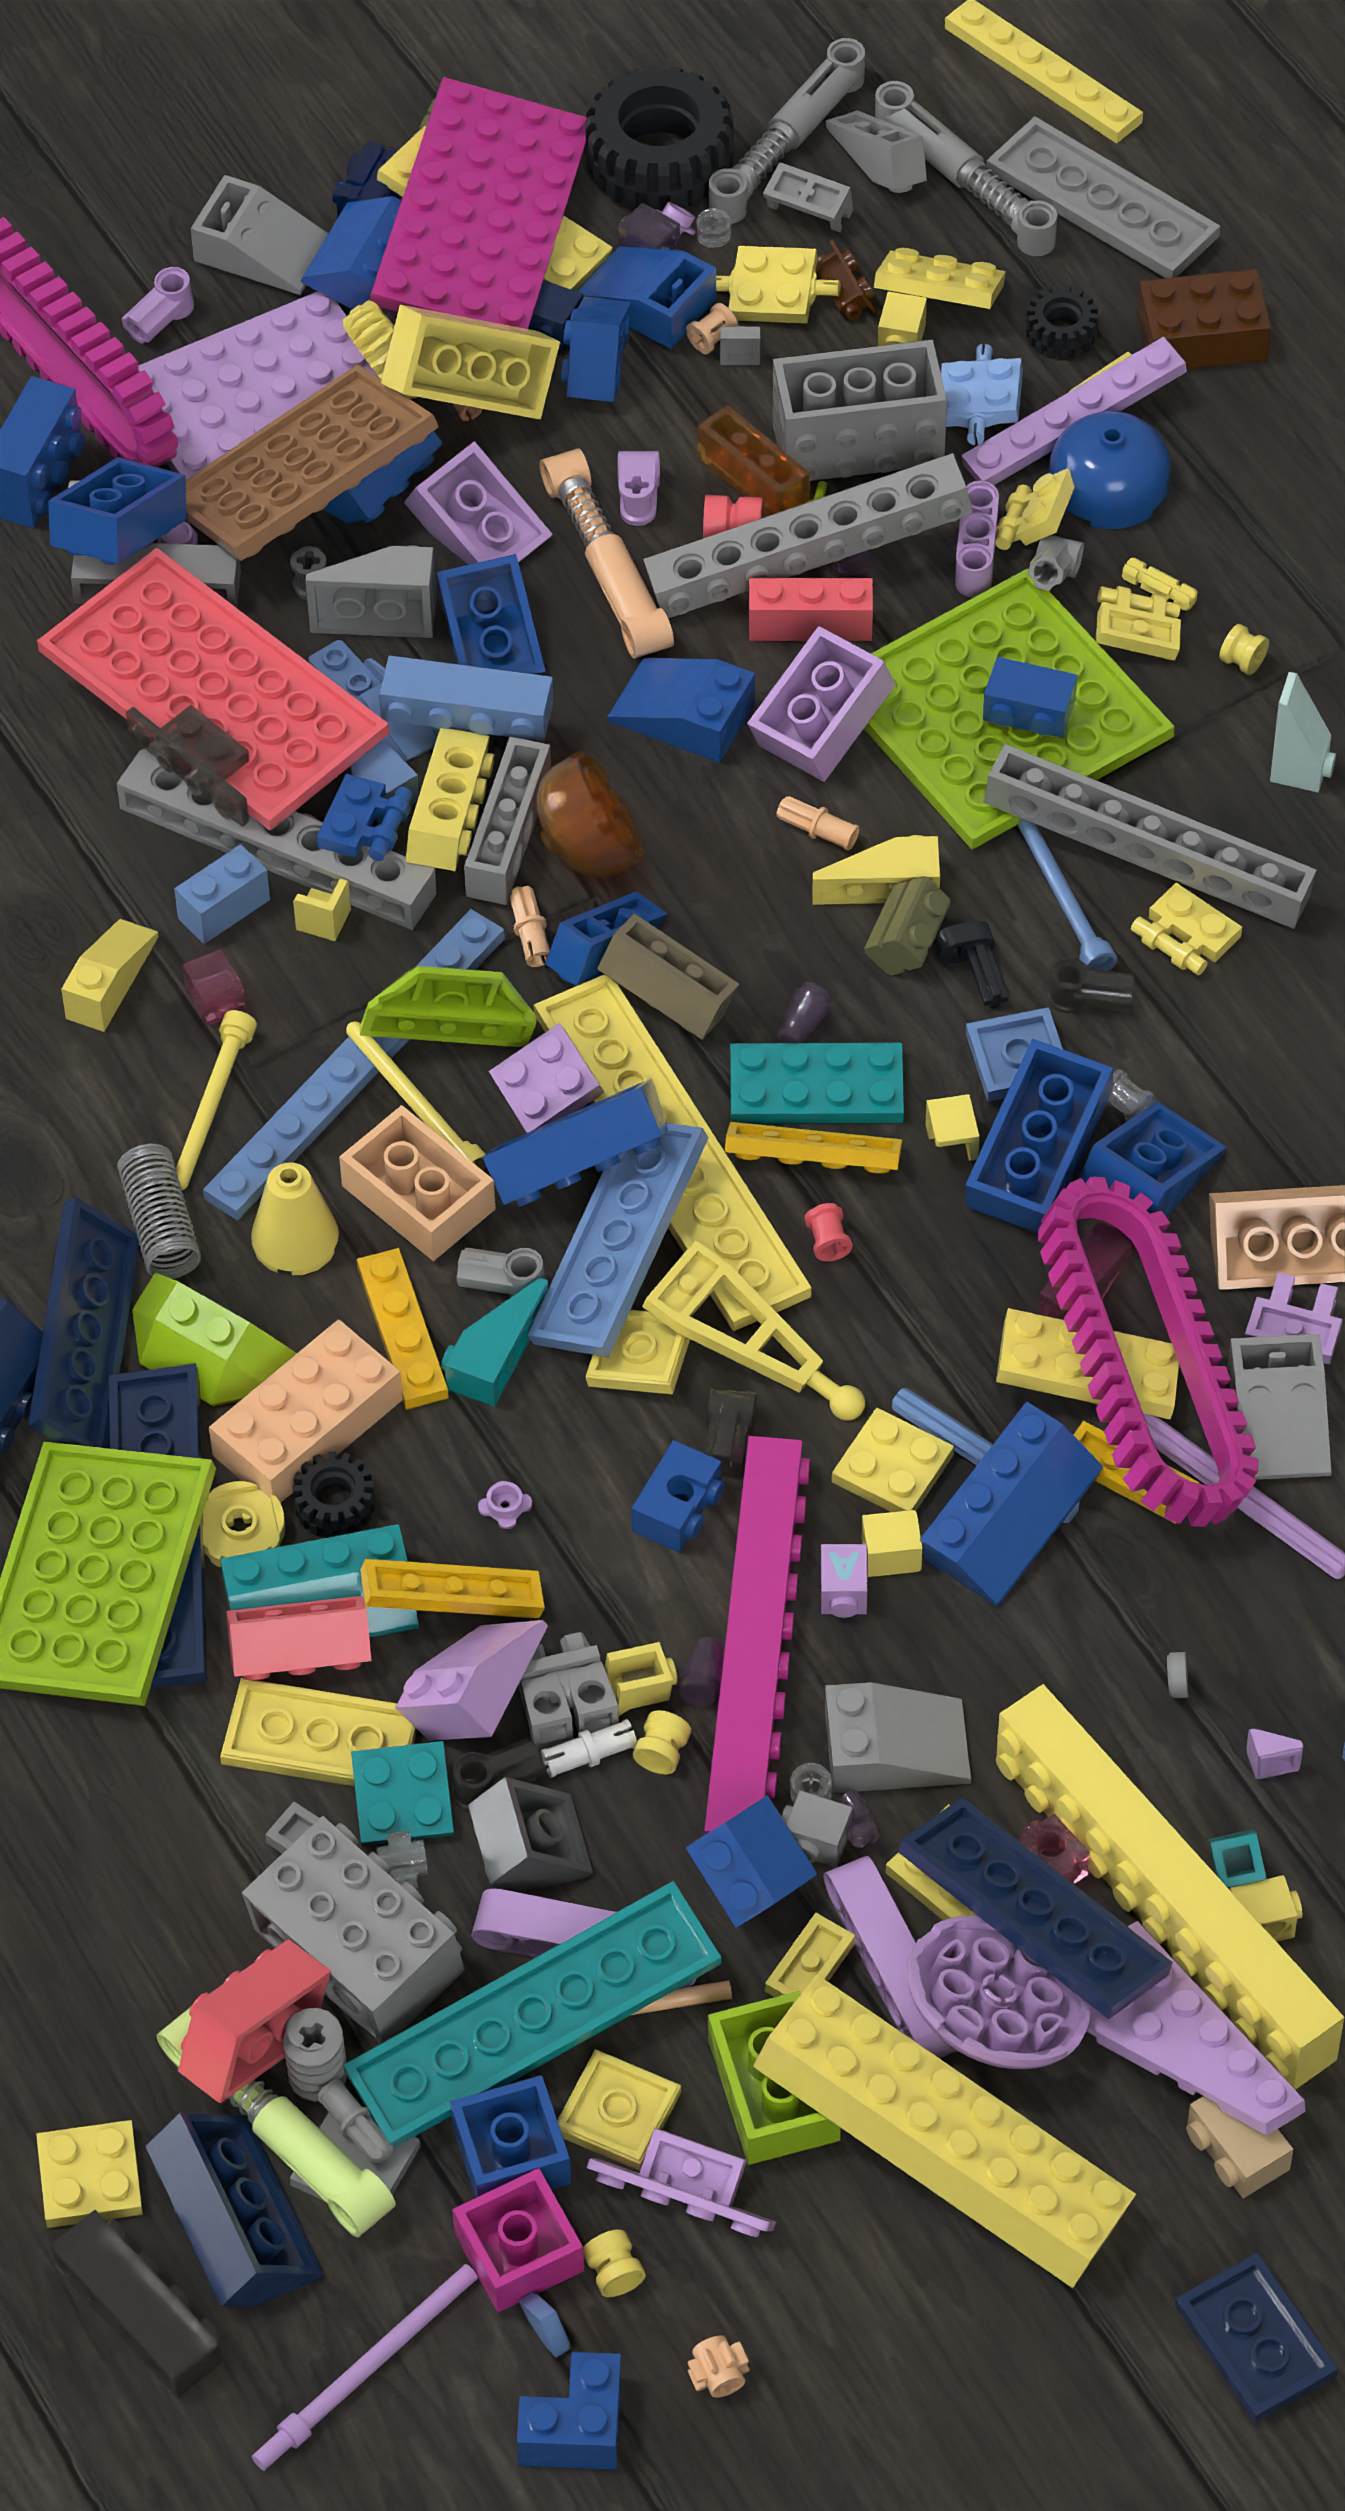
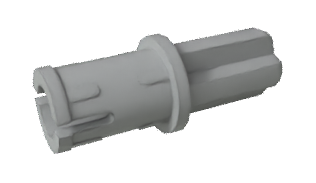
M340 2079L329 2082L320 2090L317 2100L340 2125L339 2133L345 2138L350 2137L370 2163L379 2165L384 2163L394 2151L393 2144L389 2145L379 2127L372 2120L369 2109L362 2107Z

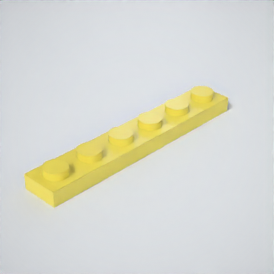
M967 0L945 17L946 30L1116 144L1142 124L1143 112L977 1Z

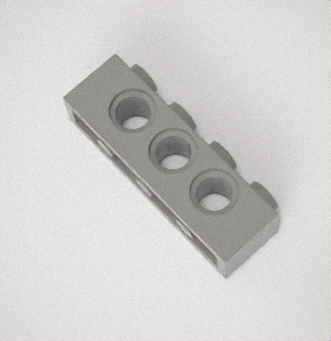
M509 737L464 865L466 897L507 905L551 778L549 744Z

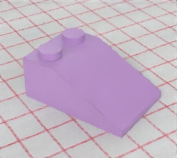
M475 441L419 484L404 502L433 537L468 565L513 554L517 555L519 563L553 535Z
M543 1620L480 1625L416 1669L413 1675L406 1681L404 1692L395 1708L429 1741L492 1737L548 1625Z

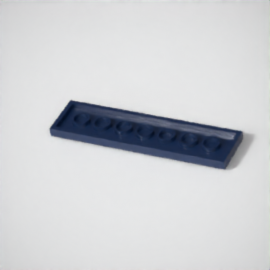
M196 1363L109 1375L110 1449L202 1459L200 1381ZM203 1515L150 1689L208 1681Z

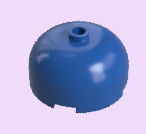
M1103 411L1086 415L1069 425L1061 433L1053 447L1049 473L1053 475L1069 468L1075 486L1064 513L1067 515L1071 512L1082 519L1091 521L1090 527L1122 529L1140 524L1151 518L1153 510L1168 496L1171 472L1168 449L1159 433L1147 422L1134 415L1116 411Z

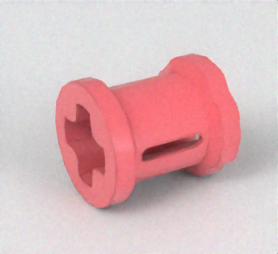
M834 1203L820 1204L809 1210L804 1216L806 1227L812 1230L815 1239V1245L813 1246L814 1255L821 1261L841 1259L849 1254L853 1247L851 1238L844 1233L841 1223L843 1220L842 1208Z

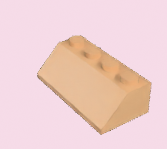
M1345 1185L1209 1193L1211 1243L1219 1290L1274 1286L1278 1272L1295 1276L1293 1285L1345 1282Z

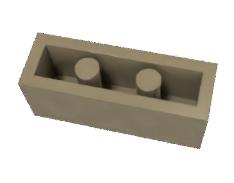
M633 914L614 933L597 968L615 983L622 985L646 1001L651 1007L656 1008L702 1040L720 1022L740 985L636 914Z

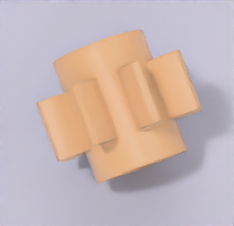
M714 2336L694 2347L692 2353L695 2359L688 2361L690 2367L688 2373L697 2392L708 2387L711 2396L719 2398L734 2393L744 2385L745 2379L742 2374L750 2370L747 2365L749 2359L740 2341L729 2346L725 2336Z

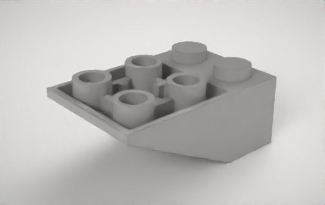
M227 175L223 176L191 227L194 261L301 295L306 287L301 282V279L328 235L323 229L261 186Z
M1320 1334L1231 1338L1227 1364L1228 1374L1231 1379L1229 1386L1230 1389L1235 1390L1239 1400L1238 1405L1233 1411L1243 1412L1247 1427L1241 1434H1251L1256 1449L1250 1455L1258 1459V1473L1254 1479L1331 1476L1325 1370Z

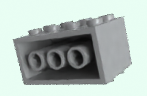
M933 340L773 359V428L785 484L838 477L846 478L878 472L886 473L908 469L945 456L947 398Z
M322 1816L241 1893L255 1931L274 1948L288 1939L331 1970L325 1994L379 2044H382L400 2034L465 1971L460 1955L462 1947L455 1938L456 1927L443 1913L437 1911L433 1915L422 1905L424 1899L411 1884L404 1881L400 1885L389 1875L391 1873L390 1868L377 1854L371 1852L367 1856L356 1846L359 1843L357 1838L345 1825L339 1823L334 1826Z

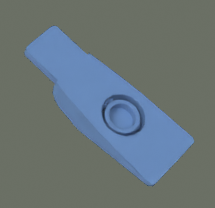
M337 640L309 656V663L381 717L379 692L385 673L383 666L371 658L364 660L363 664L341 640ZM386 721L389 723V735L383 740L406 763L434 748L439 729L430 726L397 724L392 721Z

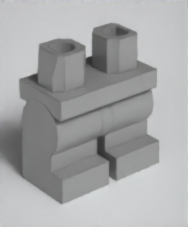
M582 1632L565 1635L560 1640L562 1652L560 1654L546 1657L543 1645L539 1644L518 1684L534 1750L573 1740L572 1716L569 1708L573 1710L578 1733L584 1730H589L590 1733L619 1723L618 1704L605 1668L600 1660L597 1645L590 1646Z

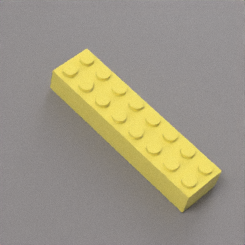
M817 1974L769 2035L753 2065L758 2071L1071 2288L1080 2279L1136 2195L1130 2189Z

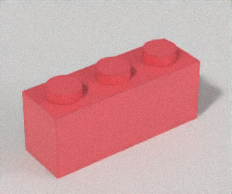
M749 578V641H808L818 626L846 641H872V578Z
M363 1596L226 1611L231 1665L235 1677L243 1676L245 1680H261L269 1677L272 1672L288 1671L292 1675H306L313 1673L316 1667L333 1665L338 1670H350L361 1666V1662L371 1661L367 1608L365 1607Z

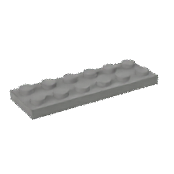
M1035 116L986 162V170L991 169L993 176L998 175L1000 180L1007 182L1008 185L1035 201H1045L1053 205L1060 216L1164 278L1179 276L1220 235V225Z

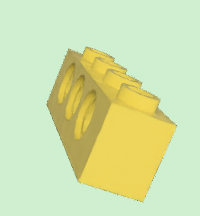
M440 728L409 827L406 862L455 871L460 855H468L472 831L468 829L475 830L479 815V805L475 803L483 804L487 786V779H483V777L491 778L495 754L488 753V735Z

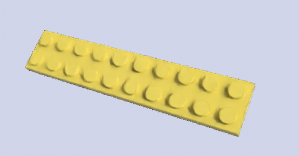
M604 974L534 1004V1013L543 1030L547 1032L560 1023L604 1090V1093L589 1102L590 1104L652 1078L665 1122L700 1127L708 1135V1141L668 1226L682 1251L685 1253L691 1244L697 1240L729 1263L776 1312L810 1298L812 1287L618 984ZM721 1283L710 1294L733 1332L757 1321Z

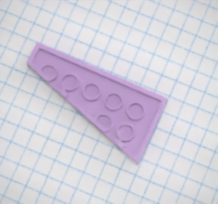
M1136 1921L1128 1927L1171 1960L1173 1964L1166 1978L1109 2020L1090 2005L1091 2015L1087 2032L1096 2036L1097 2043L1155 2075L1161 2072L1178 2081L1179 2088L1192 2095L1198 2092L1218 2103L1219 2110L1266 2136L1306 2112L1305 2100L1141 1924Z

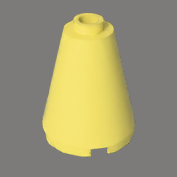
M283 1163L272 1169L268 1175L252 1228V1247L257 1259L274 1272L278 1273L277 1269L291 1271L292 1275L302 1276L317 1271L328 1263L335 1253L334 1249L339 1236L338 1226L309 1171L297 1163Z

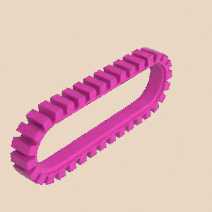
M5 217L0 218V334L7 341L12 340L13 348L20 356L26 354L27 363L34 371L39 369L41 379L76 389L77 403L82 410L81 421L89 431L95 430L96 439L104 447L109 445V453L115 459L119 457L158 468L175 458L177 455L175 448L178 447L177 436L172 431L175 427L171 415L162 409L166 404L160 392H153V381L145 370L139 372L138 361L130 352L124 353V346L116 337L110 339L108 328L102 322L96 324L95 314L88 307L82 309L81 299L73 291L68 294L67 284L59 276L54 278V270L46 262H40V255L32 246L27 248L26 240L18 231L13 233L12 225ZM34 310L43 318V320L34 312ZM57 335L66 343V345L57 337ZM80 360L89 368V370L80 362Z
M1090 1177L1086 1183L1081 1178L1070 1182L1066 1189H1062L1042 1218V1225L1038 1229V1242L1045 1244L1040 1251L1044 1265L1053 1266L1048 1273L1052 1287L1061 1288L1056 1295L1061 1310H1069L1064 1317L1068 1332H1077L1072 1339L1076 1354L1085 1355L1080 1362L1084 1377H1094L1088 1384V1389L1092 1399L1101 1400L1096 1407L1100 1422H1110L1104 1430L1108 1445H1118L1112 1453L1116 1467L1131 1468L1123 1480L1131 1492L1141 1489L1147 1491L1141 1502L1152 1511H1155L1162 1503L1166 1505V1519L1180 1524L1187 1515L1191 1526L1206 1527L1210 1520L1216 1525L1226 1520L1231 1513L1233 1514L1256 1482L1254 1477L1258 1473V1459L1250 1456L1256 1449L1252 1435L1241 1434L1247 1427L1243 1412L1233 1411L1239 1403L1234 1389H1224L1231 1379L1226 1366H1216L1222 1359L1218 1344H1208L1214 1333L1210 1322L1200 1321L1206 1312L1200 1299H1192L1198 1290L1193 1277H1184L1189 1270V1266L1184 1255H1176L1181 1248L1178 1236L1173 1233H1164L1170 1222L1162 1211L1151 1214L1148 1212V1209L1153 1204V1201L1140 1192L1134 1200L1129 1198V1185L1115 1180L1112 1186L1108 1188L1105 1177ZM1094 1218L1103 1220L1121 1230L1136 1247L1217 1465L1218 1483L1203 1485L1190 1482L1176 1474L1166 1465L1157 1452L1080 1240L1076 1222L1078 1219Z

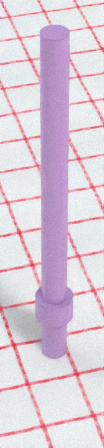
M464 2264L298 2415L291 2413L277 2426L279 2432L252 2455L255 2464L265 2471L291 2446L297 2449L312 2435L311 2428L478 2279L475 2271L469 2265Z

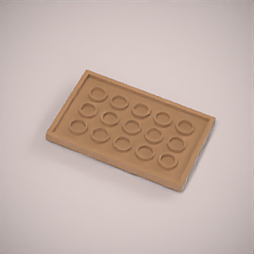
M357 364L186 479L187 521L242 561L246 557L259 553L264 545L277 536L290 532L298 522L311 513L324 509L329 501L345 490L358 486L363 478L376 469L389 465L397 455L410 446L423 442L427 435L439 428L432 413L402 393L381 384V379Z

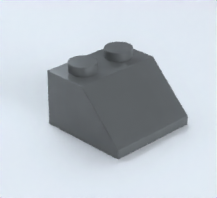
M504 1777L468 1805L474 1825V1833L478 1839L485 1865V1873L490 1885L524 1893L584 1879L593 1874L570 1793Z

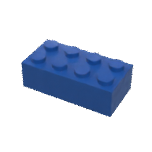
M1032 1038L966 1182V1207L1038 1233V1229L1042 1225V1218L1062 1189H1066L1075 1176L1113 1091V1068Z

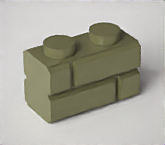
M925 876L912 879L910 883L906 881L893 885L864 948V953L886 974L891 976L905 972V969L912 970L922 967L927 957L928 949L931 948L951 904L950 898L932 880Z

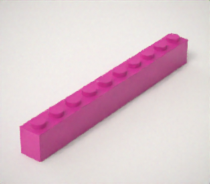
M748 1436L704 1835L764 1796L768 1795L771 1800H775L777 1773L769 1772L770 1760H779L781 1732L773 1731L775 1719H784L786 1692H778L779 1679L788 1680L790 1652H782L783 1640H792L794 1613H788L786 1609L787 1600L796 1601L798 1574L790 1573L791 1562H800L802 1535L794 1533L795 1524L804 1523L806 1496H799V1486L808 1485L810 1458H802V1440Z

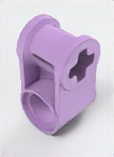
M659 451L618 452V486L621 495L620 514L624 522L630 525H646L656 516L657 487L660 486Z

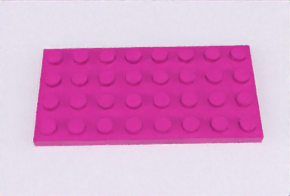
M443 77L369 301L375 302L379 307L396 312L399 311L400 305H406L529 329L586 145L585 121L587 118Z

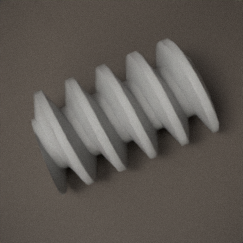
M308 2008L295 2013L287 2021L286 2033L283 2037L289 2084L293 2092L300 2098L318 2102V2093L326 2084L335 2079H340L345 2084L347 2080L343 2067L347 2063L343 2030L338 2019L329 2011L319 2008Z

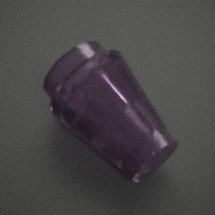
M804 982L800 988H795L781 1024V1029L777 1034L780 1040L784 1043H802L831 1012V1007L829 1006L832 1002L831 995L819 985L811 982Z
M702 1637L696 1641V1645L677 1679L680 1697L688 1704L699 1707L708 1706L720 1695L723 1646L714 1638Z

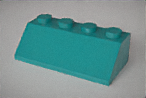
M399 1524L220 1558L229 1611L363 1596L364 1599L360 1569L365 1559L408 1562ZM366 1607L369 1638L419 1628L416 1610Z

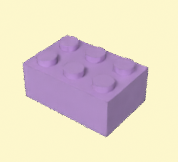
M818 626L747 724L760 747L825 782L896 684L885 661Z

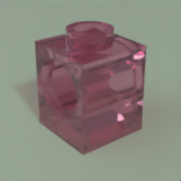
M222 949L183 964L186 991L206 1026L222 1021L227 1011H245L243 986Z
M1055 1813L1042 1822L1039 1820L1033 1821L1020 1833L1018 1838L1020 1843L1071 1883L1075 1884L1088 1875L1090 1852ZM1044 1850H1054L1058 1852L1059 1855L1049 1857L1043 1855L1040 1852Z

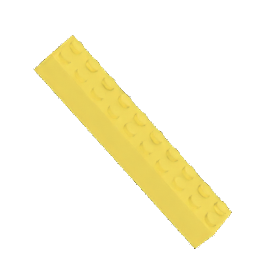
M1042 1684L999 1713L996 1763L1002 1774L1007 1779H1015L1025 1790V1796L1030 1805L1037 1812H1044L1052 1820L1055 1831L1060 1839L1069 1846L1073 1844L1083 1855L1084 1863L1091 1874L1096 1878L1102 1877L1110 1885L1118 1904L1125 1911L1129 1912L1132 1910L1142 1921L1143 1928L1159 1945L1162 1944L1172 1955V1959L1190 1978L1192 1977L1201 1987L1202 1991L1284 2079L1296 2090L1334 2063L1338 2057L1344 2016L1046 1686Z

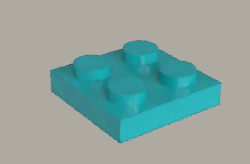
M443 1741L351 1752L361 1846L454 1835Z

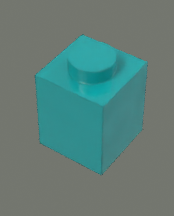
M1253 1829L1208 1839L1215 1874L1227 1888L1266 1879L1257 1833Z

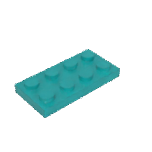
M902 1043L730 1044L731 1122L747 1124L903 1123Z

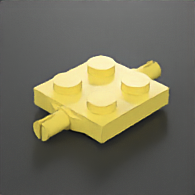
M738 246L736 264L730 276H716V291L729 292L728 308L735 315L737 321L808 323L810 306L814 302L816 295L839 297L841 283L840 280H817L816 266L818 256L816 249Z

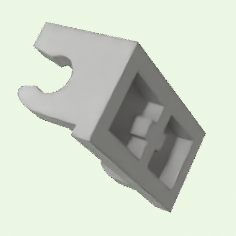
M779 162L763 192L769 208L777 210L779 203L830 221L831 230L837 232L842 230V216L850 218L854 210L851 188L849 186Z

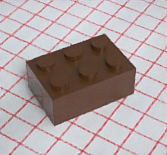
M1257 269L1139 281L1137 315L1144 347L1165 337L1186 362V369L1268 360L1271 325Z

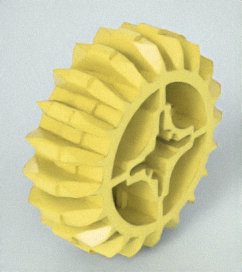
M368 300L350 311V314L343 319V327L371 368L382 380L395 326L375 302ZM405 395L409 399L417 398L416 396Z

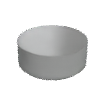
M1171 1652L1167 1655L1169 1696H1172V1698H1188L1186 1652Z

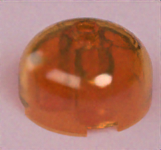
M580 750L550 768L539 784L536 805L543 828L540 834L548 850L551 853L557 852L560 858L574 871L587 877L607 878L617 875L640 862L639 856L644 854V848L636 824L626 804L623 803L621 805L613 789L608 784H605L610 780L609 776L589 753Z

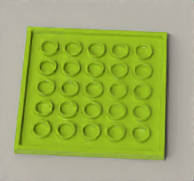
M1028 568L871 653L885 661L896 685L864 727V730L972 850L1018 825L1022 819L984 803L988 775L1004 744L1091 779L1098 780L1174 737L1175 726L1049 591L1036 588L1035 582L1028 576ZM997 657L1077 674L1076 701L1063 738L1040 735L1033 731L1010 726H999L993 722L983 720L984 693Z

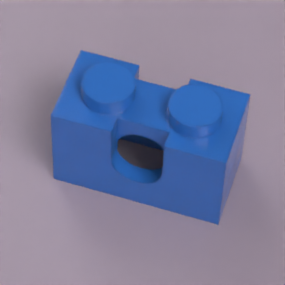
M673 1440L631 1508L632 1532L680 1553L688 1539L694 1540L698 1536L704 1523V1515L701 1514L703 1509L707 1508L709 1504L715 1506L722 1496L725 1481L721 1480V1461ZM679 1498L687 1499L688 1501L685 1502Z

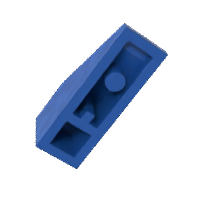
M636 891L562 921L558 927L545 964L556 971L564 981L575 986L581 985L604 975L597 968L614 933L633 914H636L657 928L666 920L668 913Z

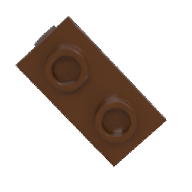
M832 239L830 243L835 251L830 255L824 254L818 258L816 272L822 280H840L842 284L840 296L831 297L838 307L841 316L847 317L849 320L857 319L861 315V311L867 307L870 308L874 315L878 314L870 300L876 296L874 290L864 275L858 279L855 274L856 271L861 269L849 249L842 252Z

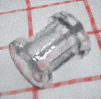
M1120 1069L1113 1072V1091L1107 1104H1112L1124 1113L1126 1121L1155 1103L1156 1095L1152 1091H1143L1128 1079L1126 1072Z

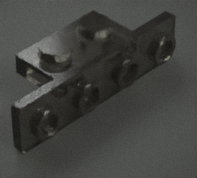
M192 705L161 728L134 707L126 712L127 735L138 749H146L156 757L158 763L165 771L169 773L174 772L185 781L187 787L195 795H203L213 803L222 817L226 819L231 818L241 827L249 822L246 797L225 781L250 761L249 751Z

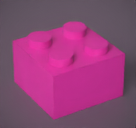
M539 2168L452 2209L454 2234L497 2313L519 2303L518 2300L531 2292L538 2294L584 2272L583 2246Z

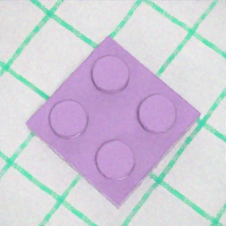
M560 1023L489 1071L527 1133L579 1110L604 1093L601 1085Z

